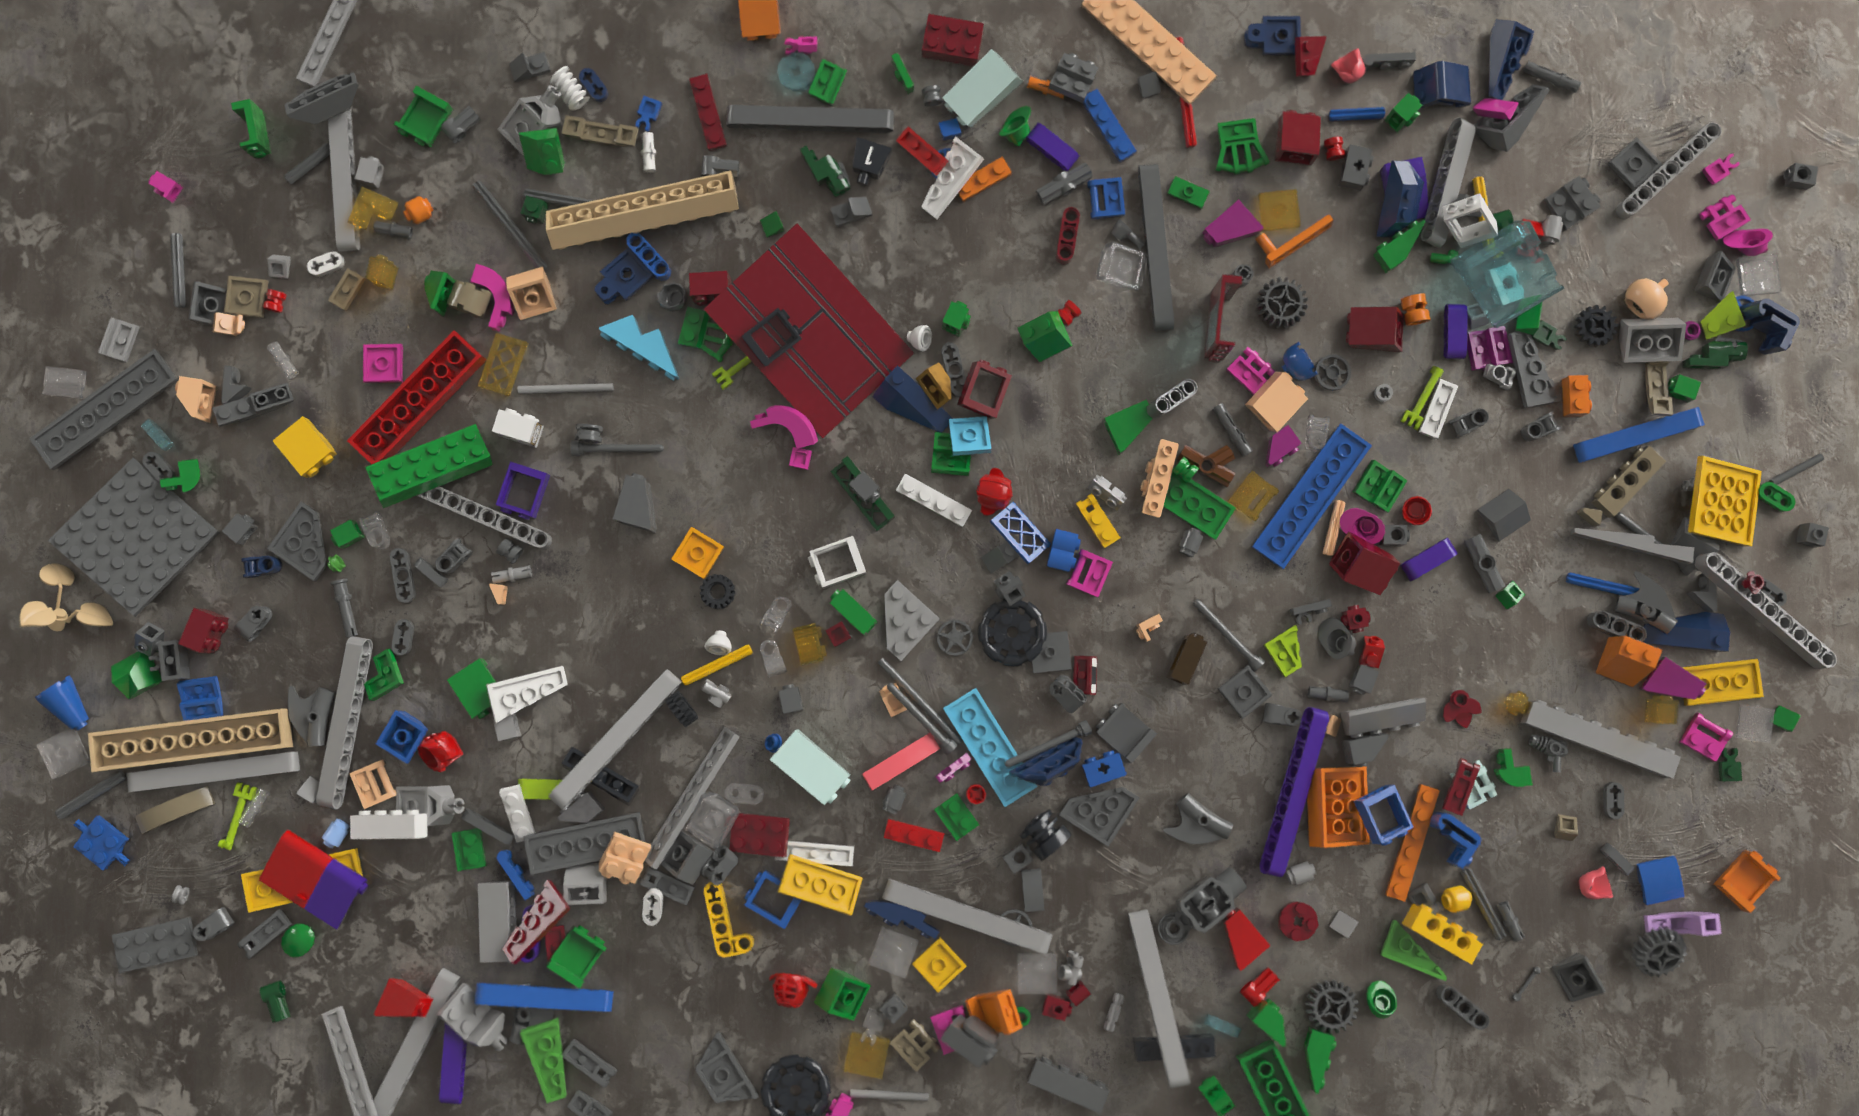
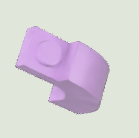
M1666 912L1644 916L1645 932L1647 933L1651 932L1652 928L1657 930L1660 926L1663 929L1666 927L1671 930L1674 929L1678 934H1696L1701 936L1721 934L1719 914Z

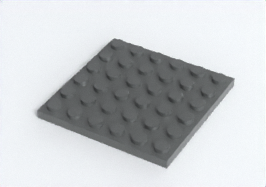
M132 458L48 541L136 617L219 532L174 492L166 490L165 487L161 488L160 482L135 458Z

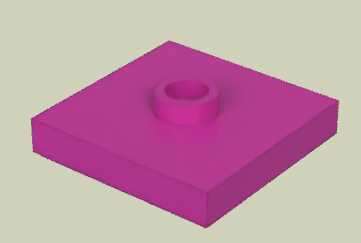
M363 344V382H403V345Z

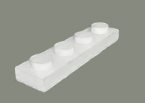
M907 474L903 476L896 489L902 495L961 527L964 526L972 512L971 509Z
M788 841L787 856L785 858L775 857V860L787 861L789 854L819 864L853 866L854 846Z

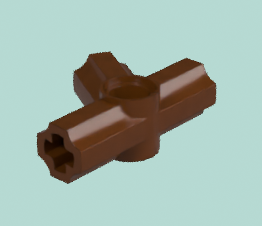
M1185 445L1177 458L1178 461H1181L1185 457L1191 465L1199 468L1197 472L1200 475L1207 476L1226 488L1236 474L1224 467V465L1235 460L1234 453L1228 445L1208 456ZM1202 462L1210 464V471H1205L1202 468Z

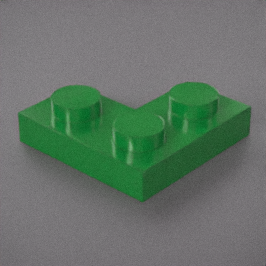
M386 649L373 657L378 675L364 684L370 701H375L404 684L392 649Z

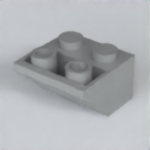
M599 862L566 867L563 895L568 905L603 904L607 901V880L599 872Z

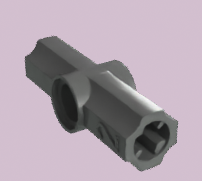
M1084 162L1069 172L1060 173L1053 181L1037 189L1036 193L1041 203L1046 205L1060 196L1063 197L1070 194L1077 186L1093 178L1090 167Z
M1481 534L1465 540L1464 542L1474 561L1473 566L1479 572L1488 593L1505 587L1496 568V560L1490 555ZM1482 559H1485L1488 562V567L1486 569L1483 568L1481 565Z

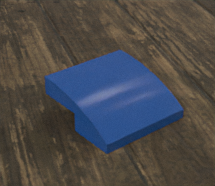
M217 676L178 681L177 688L181 698L179 707L183 721L223 716L222 697Z
M1675 856L1636 864L1638 882L1642 885L1643 902L1646 905L1684 897L1681 873Z

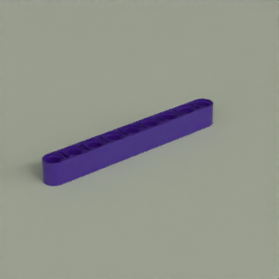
M1307 707L1303 712L1260 862V871L1263 874L1275 877H1282L1285 874L1329 722V714L1324 710Z

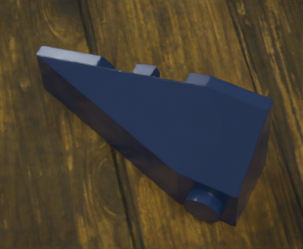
M1496 19L1491 30L1489 96L1497 100L1504 99L1512 83V75L1515 70H1519L1521 66L1519 61L1523 55L1528 53L1535 32L1516 21Z
M898 365L884 379L872 396L886 410L917 422L938 433H942L949 426V419H953L942 407L937 410L924 390Z
M1700 612L1677 617L1676 620L1678 622L1668 634L1648 623L1644 624L1647 636L1643 643L1713 652H1729L1730 630L1724 614Z

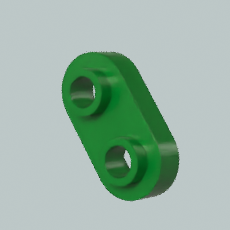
M1772 482L1760 484L1758 498L1780 512L1790 511L1794 508L1795 498L1791 493ZM1765 489L1768 491V495L1764 494ZM1781 499L1785 502L1784 506L1780 503Z

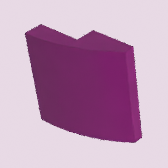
M1505 326L1467 333V350L1472 371L1485 369L1487 364L1496 366L1513 363Z

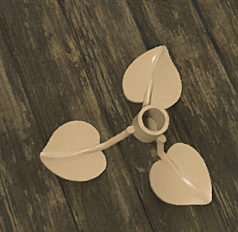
M48 564L39 573L40 580L50 586L58 585L55 610L53 611L51 607L47 608L43 602L32 601L25 604L20 613L21 627L48 626L53 631H62L65 628L66 622L70 623L75 615L77 621L85 625H113V620L107 609L97 603L82 604L80 610H75L69 617L67 612L60 608L62 585H72L75 578L73 572L61 564Z

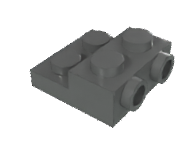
M1064 53L1050 82L1049 89L1083 103L1099 67L1095 66V63L1088 60L1085 62L1078 59L1077 55L1073 53Z
M1580 176L1544 199L1553 215L1562 218V228L1564 230H1567L1601 207L1599 196L1591 193L1588 189L1590 187L1589 182L1585 178L1581 179Z

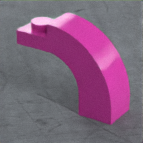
M476 264L470 282L477 287L492 292L495 305L488 326L492 330L500 332L501 327L503 328L506 323L505 314L513 316L514 304L508 293L507 283L492 269Z
M780 405L768 407L766 409L767 415L765 412L754 415L755 419L750 421L752 429L774 423L785 426L793 435L796 449L818 442L815 429L808 418L791 407Z

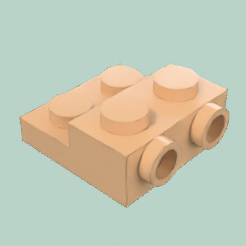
M614 832L599 862V872L605 878L613 876L619 878V881L623 884H630V882L635 884L643 869V863L651 849V844Z

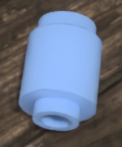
M336 818L323 834V844L332 849L334 846L339 847L348 834L350 825Z

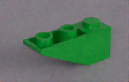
M1425 220L1419 223L1417 221L1413 222L1407 227L1408 231L1405 233L1400 231L1392 237L1393 241L1388 244L1385 241L1376 247L1378 251L1373 256L1385 273L1400 265L1407 258L1426 222Z
M1308 1027L1303 1047L1311 1088L1316 1094H1319V1091L1323 1089L1325 1084V1078L1323 1077L1325 1070L1328 1071L1331 1060L1329 1056L1336 1047V1040H1334L1335 1036Z

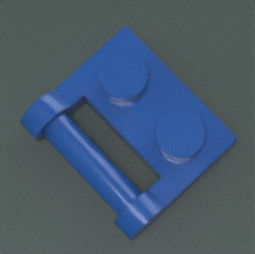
M1121 177L1087 181L1088 188H1090L1092 206L1090 214L1092 220L1125 216ZM1103 186L1105 210L1100 211L1097 187Z

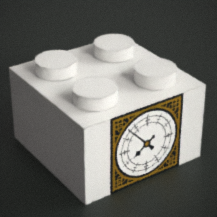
M506 408L505 411L499 409L492 432L500 437L537 448L544 426L534 416L528 414L521 416L517 411Z

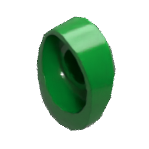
M306 924L291 926L282 937L281 945L283 951L291 957L303 956L314 945L315 931Z
M1375 981L1369 985L1366 992V1000L1373 1015L1381 1019L1392 1016L1397 1008V999L1393 989L1384 981Z

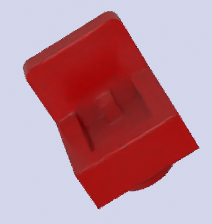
M1364 636V647L1359 663L1379 668L1385 650L1384 642L1377 636Z

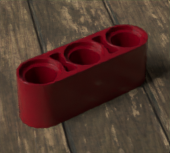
M1074 207L1066 208L1061 220L1056 260L1062 265L1069 264L1074 255L1080 213ZM1068 214H1072L1075 216L1076 219L1074 221H1068L1066 219V216ZM1066 232L1071 233L1073 238L1067 240L1063 237V234ZM1067 251L1070 254V256L1068 258L1061 257L1060 252Z

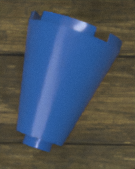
M70 675L65 680L55 683L35 697L41 705L71 730L76 728L78 731L87 725L86 721L89 717Z

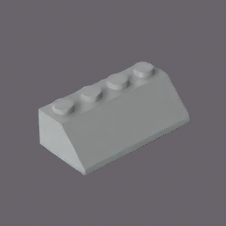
M1414 698L1340 712L1345 735H1351V738L1363 737L1364 732H1370V735L1382 733L1381 729L1389 728V731L1400 730L1402 725L1408 724V728L1420 726L1419 722L1425 721L1426 698Z

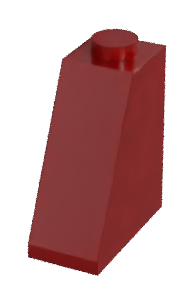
M1236 908L1222 920L1235 966L1240 971L1245 969L1270 947V944L1240 909Z
M389 978L373 1015L378 1017H426L433 998L403 979Z

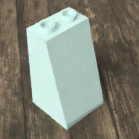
M991 49L942 98L946 101L945 107L951 113L953 111L957 113L958 117L956 119L963 126L967 124V126L972 127L1023 81Z
M799 729L792 733L770 759L824 805L827 802L831 804L838 796L836 791L840 787L844 789L851 781L848 779L850 774Z

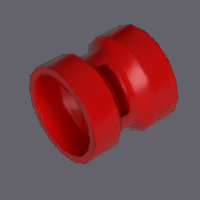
M1337 136L1324 140L1328 161L1339 160L1346 156L1345 150L1342 148L1344 143L1343 137Z
M268 289L266 293L267 301L264 302L263 308L282 313V303L286 300L287 294Z
M1068 300L1064 307L1058 310L1063 324L1067 327L1075 317L1082 313L1071 300Z
M973 784L968 787L966 792L967 799L973 804L982 803L986 798L985 789L979 784Z

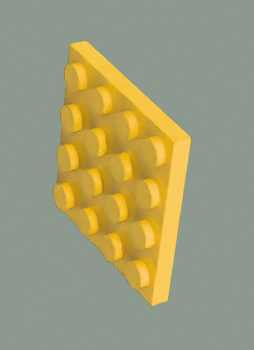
M1698 456L1688 533L1746 547L1752 546L1762 471L1706 456Z

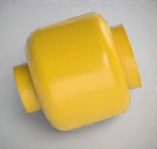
M1461 885L1450 887L1444 890L1441 902L1443 907L1451 913L1465 911L1471 906L1472 894Z

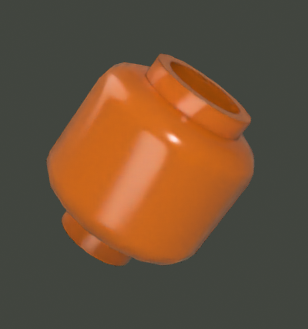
M417 196L405 203L403 214L408 222L412 221L418 225L431 218L433 209L427 198L423 199Z

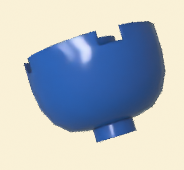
M1298 341L1285 351L1283 356L1285 365L1282 368L1284 372H1287L1294 379L1304 381L1316 376L1318 373L1317 371H1312L1314 365L1305 349H1299L1298 346L1301 343Z

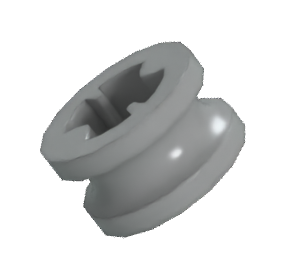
M1387 384L1379 385L1374 391V397L1379 402H1386L1393 395L1392 387ZM1381 389L1382 391L1383 389H1386V394L1388 396L1381 397V392L1379 390Z
M178 885L173 892L172 902H179V904L183 905L189 896V888L185 887L183 889L182 886Z

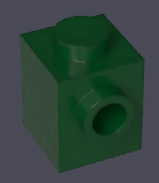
M526 196L521 215L529 223L536 224L537 222L544 224L546 211H548L549 206L544 200Z

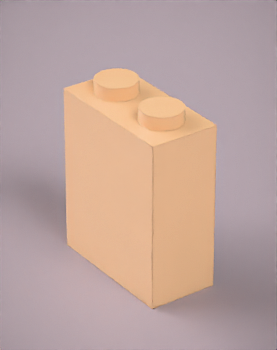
M1276 371L1245 404L1270 431L1278 432L1308 400L1304 395L1305 391L1299 385H1295L1292 382L1293 378L1287 372Z

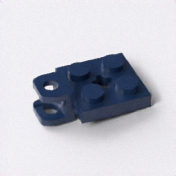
M1263 16L1262 23H1254L1248 26V30L1244 33L1245 46L1248 48H1262L1263 46V55H1295V37H1301L1300 16ZM1280 32L1286 35V38L1283 40L1277 37Z
M628 247L600 271L604 278L595 286L594 290L606 305L615 301L620 295L627 301L654 277V274ZM626 270L628 272L631 270V277L623 278V271Z

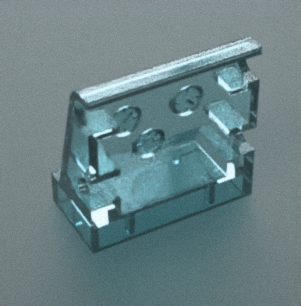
M1516 220L1499 230L1498 236L1481 241L1450 259L1456 273L1460 274L1485 316L1495 328H1499L1564 289V286L1560 285L1555 279L1557 273L1547 253H1543L1539 248L1541 241L1530 221Z

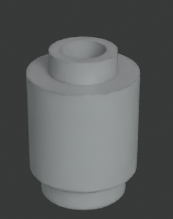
M1548 215L1543 221L1544 236L1541 240H1543L1544 244L1554 245L1556 242H1559L1563 226L1561 217Z
M1306 861L1289 867V870H1286V875L1290 885L1295 884L1297 886L1314 880L1316 870L1313 864H1309Z

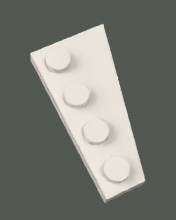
M956 136L952 142L954 144L951 150L945 156L949 162L937 175L938 177L934 185L931 186L922 204V208L936 219L940 217L984 160L982 156Z
M559 666L487 684V692L495 723L568 685L564 667Z

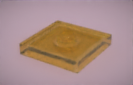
M1297 189L1258 194L1261 223L1264 227L1262 231L1301 227Z
M851 1031L844 1072L882 1079L890 1039Z

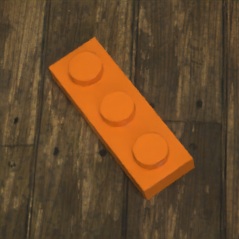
M1003 156L972 174L958 192L963 202L1012 175Z

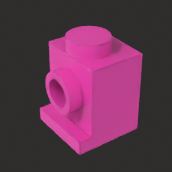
M158 171L149 179V184L155 187L153 191L174 203L183 189L181 185Z
M841 1093L837 1100L833 1099L829 1110L832 1112L827 1111L825 1116H848L854 1102L851 1101L850 1096Z

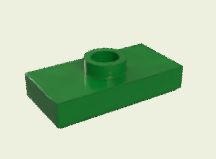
M899 53L891 55L897 81L902 82L907 94L913 93L914 84Z
M1175 176L1167 195L1202 210L1210 191Z

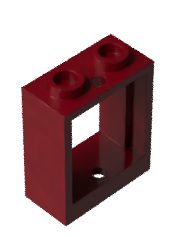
M985 360L972 362L957 405L982 416H987L990 419L997 418L1012 375L1008 374L1004 368L991 367L990 363ZM979 370L1002 378L992 408L969 399Z

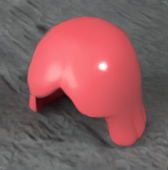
M1358 48L1331 64V67L1336 70L1339 77L1349 84L1361 79L1365 73V65Z
M1604 867L1588 872L1580 877L1579 888L1584 897L1588 899L1613 897Z

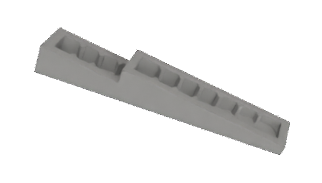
M1574 528L1570 533L1573 536L1684 564L1693 563L1694 547L1655 544V536L1581 528Z

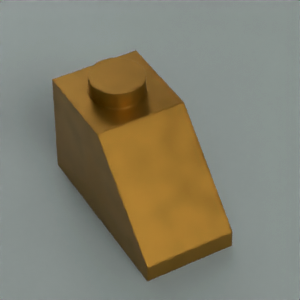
M940 363L927 368L915 378L937 410L952 399L950 377Z

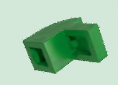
M198 459L177 461L180 476L160 479L161 488L165 487L166 490L178 489L177 485H181L182 492L193 489L200 479Z
M1498 749L1497 762L1501 768L1493 769L1497 779L1508 786L1523 787L1533 785L1530 766H1514L1512 749Z
M1215 1076L1205 1079L1198 1087L1218 1116H1223L1236 1107Z

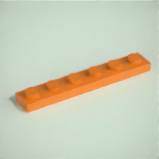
M1419 784L1409 816L1414 828L1408 830V834L1402 838L1386 889V896L1406 901L1440 790Z

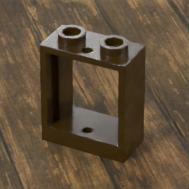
M1191 633L1184 636L1166 678L1182 685H1189L1208 643L1203 640L1204 637L1202 635Z

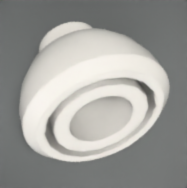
M917 326L908 332L907 341L911 342L915 349L924 352L929 348L932 340L929 326Z
M715 631V634L710 636L705 643V649L711 654L727 655L731 652V642L726 637V632Z

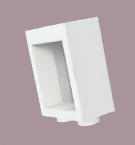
M1480 193L1443 206L1444 222L1461 248L1498 236L1497 221ZM1480 210L1485 219L1484 221L1461 228L1456 218Z
M853 536L810 551L809 563L811 568H816L817 574L814 577L817 585H822L823 589L866 574ZM848 545L857 571L826 582L817 555Z

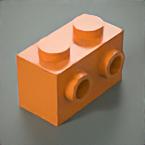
M1569 375L1562 379L1563 417H1583L1590 413L1592 401L1589 399L1591 382L1588 380V375Z

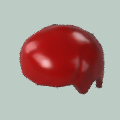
M1415 496L1404 502L1402 514L1408 523L1423 525L1429 521L1432 515V508L1428 500Z

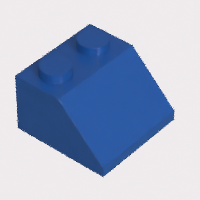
M395 710L376 745L409 764L428 729L420 720L409 713Z

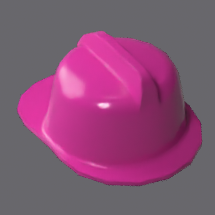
M1764 228L1737 230L1725 235L1723 242L1728 247L1738 248L1746 256H1756L1768 251V242L1772 239L1773 234L1772 231Z
M1351 508L1341 515L1340 527L1345 534L1351 532L1371 544L1380 542L1384 537L1385 525L1374 514L1363 509Z

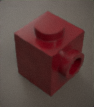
M1046 993L1041 1011L1042 1015L1062 1021L1066 1020V1016L1070 1017L1072 1011L1070 1000Z

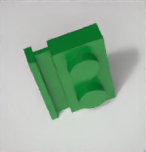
M822 59L807 95L833 106L847 70Z
M957 793L934 809L956 841L979 826V823Z
M475 828L452 833L457 871L487 866L482 831Z

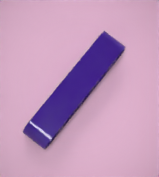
M446 1023L439 1102L461 1104L464 1091L467 1042L463 1041Z

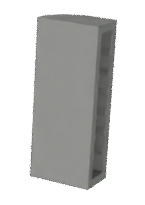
M512 881L478 883L480 962H510L502 948L516 928L515 885Z

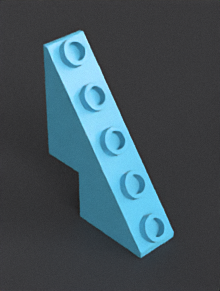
M633 315L599 327L601 331L600 336L610 342L611 339L616 341L617 347L624 351L629 349L633 352L632 356L640 361L643 359L647 360L651 368L656 371L660 368L669 379L673 381L675 378L679 379L659 329L642 335L636 318Z

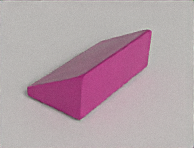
M1484 98L1474 106L1473 110L1478 116L1511 120L1518 102Z

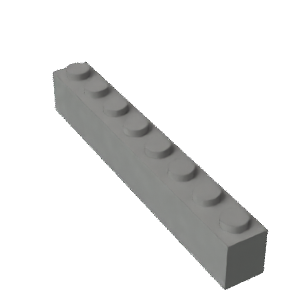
M1538 699L1528 701L1520 723L1659 776L1674 779L1681 759L1680 756L1675 755L1674 750L1665 747L1663 750L1656 748L1657 744L1645 740V743L1638 741L1639 737L1619 734L1620 730L1616 728H1603L1600 722L1590 720V722L1585 721L1583 716L1572 713V715L1566 714L1565 709L1557 706L1550 708L1546 706L1547 703Z

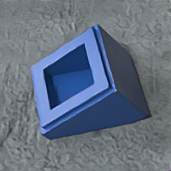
M956 118L939 122L943 141L953 139L955 136L961 137V129Z

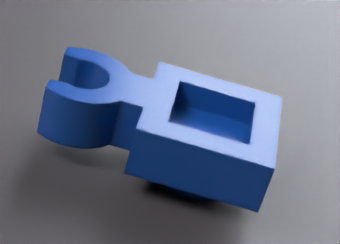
M643 96L637 112L641 118L636 121V127L640 128V125L645 123V131L649 132L651 129L650 120H657L662 102Z

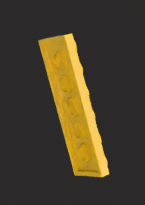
M357 848L328 854L363 876ZM264 869L241 874L248 913L293 903L259 881Z

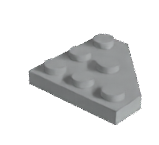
M897 580L884 594L887 649L902 661L940 618Z

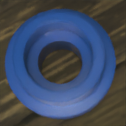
M774 733L766 737L765 747L771 753H776L782 746V739L779 734Z

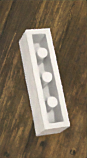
M386 810L374 811V814H371V811H358V815L350 816V839H415L427 837V813H419V810H406L407 814H403V810H392L390 814H386Z

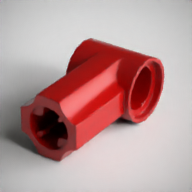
M1266 967L1254 980L1246 983L1240 990V993L1255 1007L1264 1000L1266 993L1280 979L1269 967Z

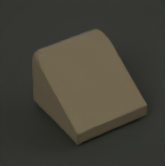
M1589 508L1577 510V514L1593 527L1601 525L1603 511Z
M1558 814L1555 825V838L1573 841L1578 835L1577 817Z

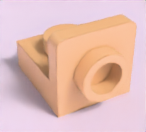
M214 313L212 332L233 336L241 334L245 327V321L242 320L243 315L234 316Z
M1160 614L1137 624L1138 629L1136 632L1141 640L1144 639L1145 642L1151 640L1146 629L1152 631L1160 627L1159 622L1163 621Z
M887 685L879 691L891 717L907 710L887 689Z

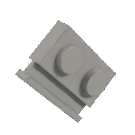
M111 317L98 353L127 362L140 327Z

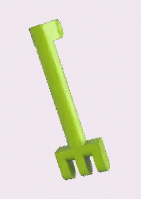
M746 356L727 371L721 366L712 373V376L715 378L720 374L722 375L716 381L718 384L724 380L726 381L720 386L724 390L734 383L730 377L752 361Z
M1436 366L1431 368L1429 373L1432 375L1413 411L1405 410L1400 422L1404 423L1407 417H1409L1407 425L1411 427L1415 420L1417 422L1414 429H1419L1424 420L1419 414L1436 382L1441 378L1444 372L1443 369Z
M237 782L233 795L239 797L227 837L219 841L218 847L227 850L232 849L246 801L254 800L257 787L252 786L250 793H248L250 785L245 784L241 791L243 784Z

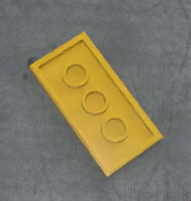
M1758 659L1682 667L1707 683L1704 687L1706 691L1700 698L1695 700L1684 698L1685 706L1764 697Z
M789 854L778 893L852 916L863 878Z

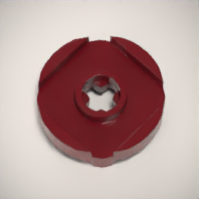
M1293 901L1287 903L1279 913L1278 926L1281 932L1294 941L1309 939L1319 926L1315 910L1303 902ZM1295 916H1297L1298 918H1303V920L1301 921L1302 925L1299 926L1293 924L1295 922Z

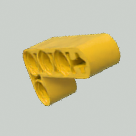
M711 881L708 882L704 887V896L717 954L721 957H730L749 952L754 945V938L748 933L733 936L722 883L714 885ZM713 885L714 888H718V891L715 892L716 898L720 897V899H716L711 902V899L714 898V893L712 891L710 892L709 889ZM720 904L722 906V913H715L713 905ZM717 924H725L726 932L720 933L717 930ZM740 939H748L750 942L749 947L743 948L740 945ZM721 943H728L731 947L730 951L724 952L721 949Z

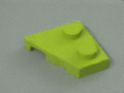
M1733 291L1700 322L1706 340L1746 326Z
M1296 625L1264 644L1283 677H1287L1302 667Z

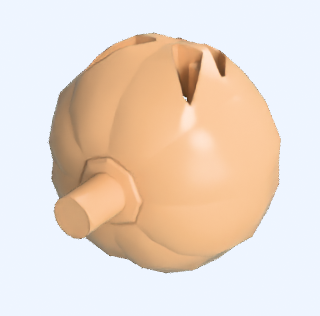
M1647 278L1634 281L1626 290V305L1641 319H1654L1660 316L1667 306L1668 298L1664 288L1669 282L1666 279H1662L1659 283H1656ZM1633 303H1636V305H1638V308L1641 309L1643 313H1640L1639 310H1636V307H1633Z

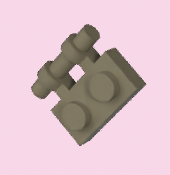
M913 1019L908 1024L913 1031L909 1034L903 1028L890 1041V1044L917 1072L931 1058L926 1051L931 1048L936 1053L940 1047L936 1043L937 1040L926 1033L925 1027ZM917 1035L925 1042L922 1047L914 1039Z

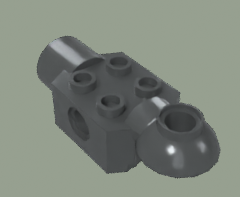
M1231 867L1227 868L1215 879L1207 876L1176 900L1177 912L1168 913L1160 919L1158 933L1161 939L1168 944L1178 945L1187 939L1191 928L1203 933L1207 932L1235 909L1234 899L1247 889L1244 881ZM1175 923L1177 925V931L1171 934L1169 932V926L1170 924Z

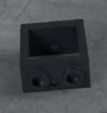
M777 308L741 336L764 367L802 339L800 337L802 332L795 324L793 326L788 321L790 317L784 309L780 311ZM777 315L794 339L768 358L751 334Z

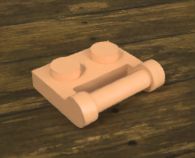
M384 759L350 773L364 809L396 796V790L393 789L384 767L386 765ZM375 769H377L385 788L386 794L384 795L381 794L372 773Z

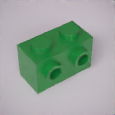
M1408 93L1391 110L1384 121L1398 133L1404 126L1408 128L1421 114L1419 109L1423 105L1420 104V100L1416 96Z
M960 301L956 303L951 302L942 321V330L960 337L963 329L967 330L971 316L969 315V309L966 308V304Z

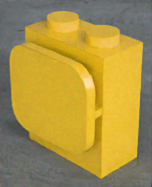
M303 416L273 440L296 471L305 478L315 476L319 472V468L331 463L334 460L333 457L337 455L333 446L324 435L316 429L309 419Z

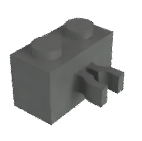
M180 640L158 642L159 656H149V660L160 661V664H157L156 667H150V671L161 670L162 681L190 679L187 647L179 645Z

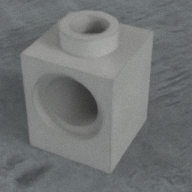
M368 156V158L361 157L355 179L360 184L379 188L384 166L377 158Z
M516 714L509 715L495 723L493 718L498 741L521 736Z

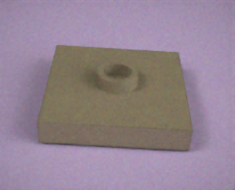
M228 276L224 314L264 318L265 309L263 304L267 298L266 293L269 281Z

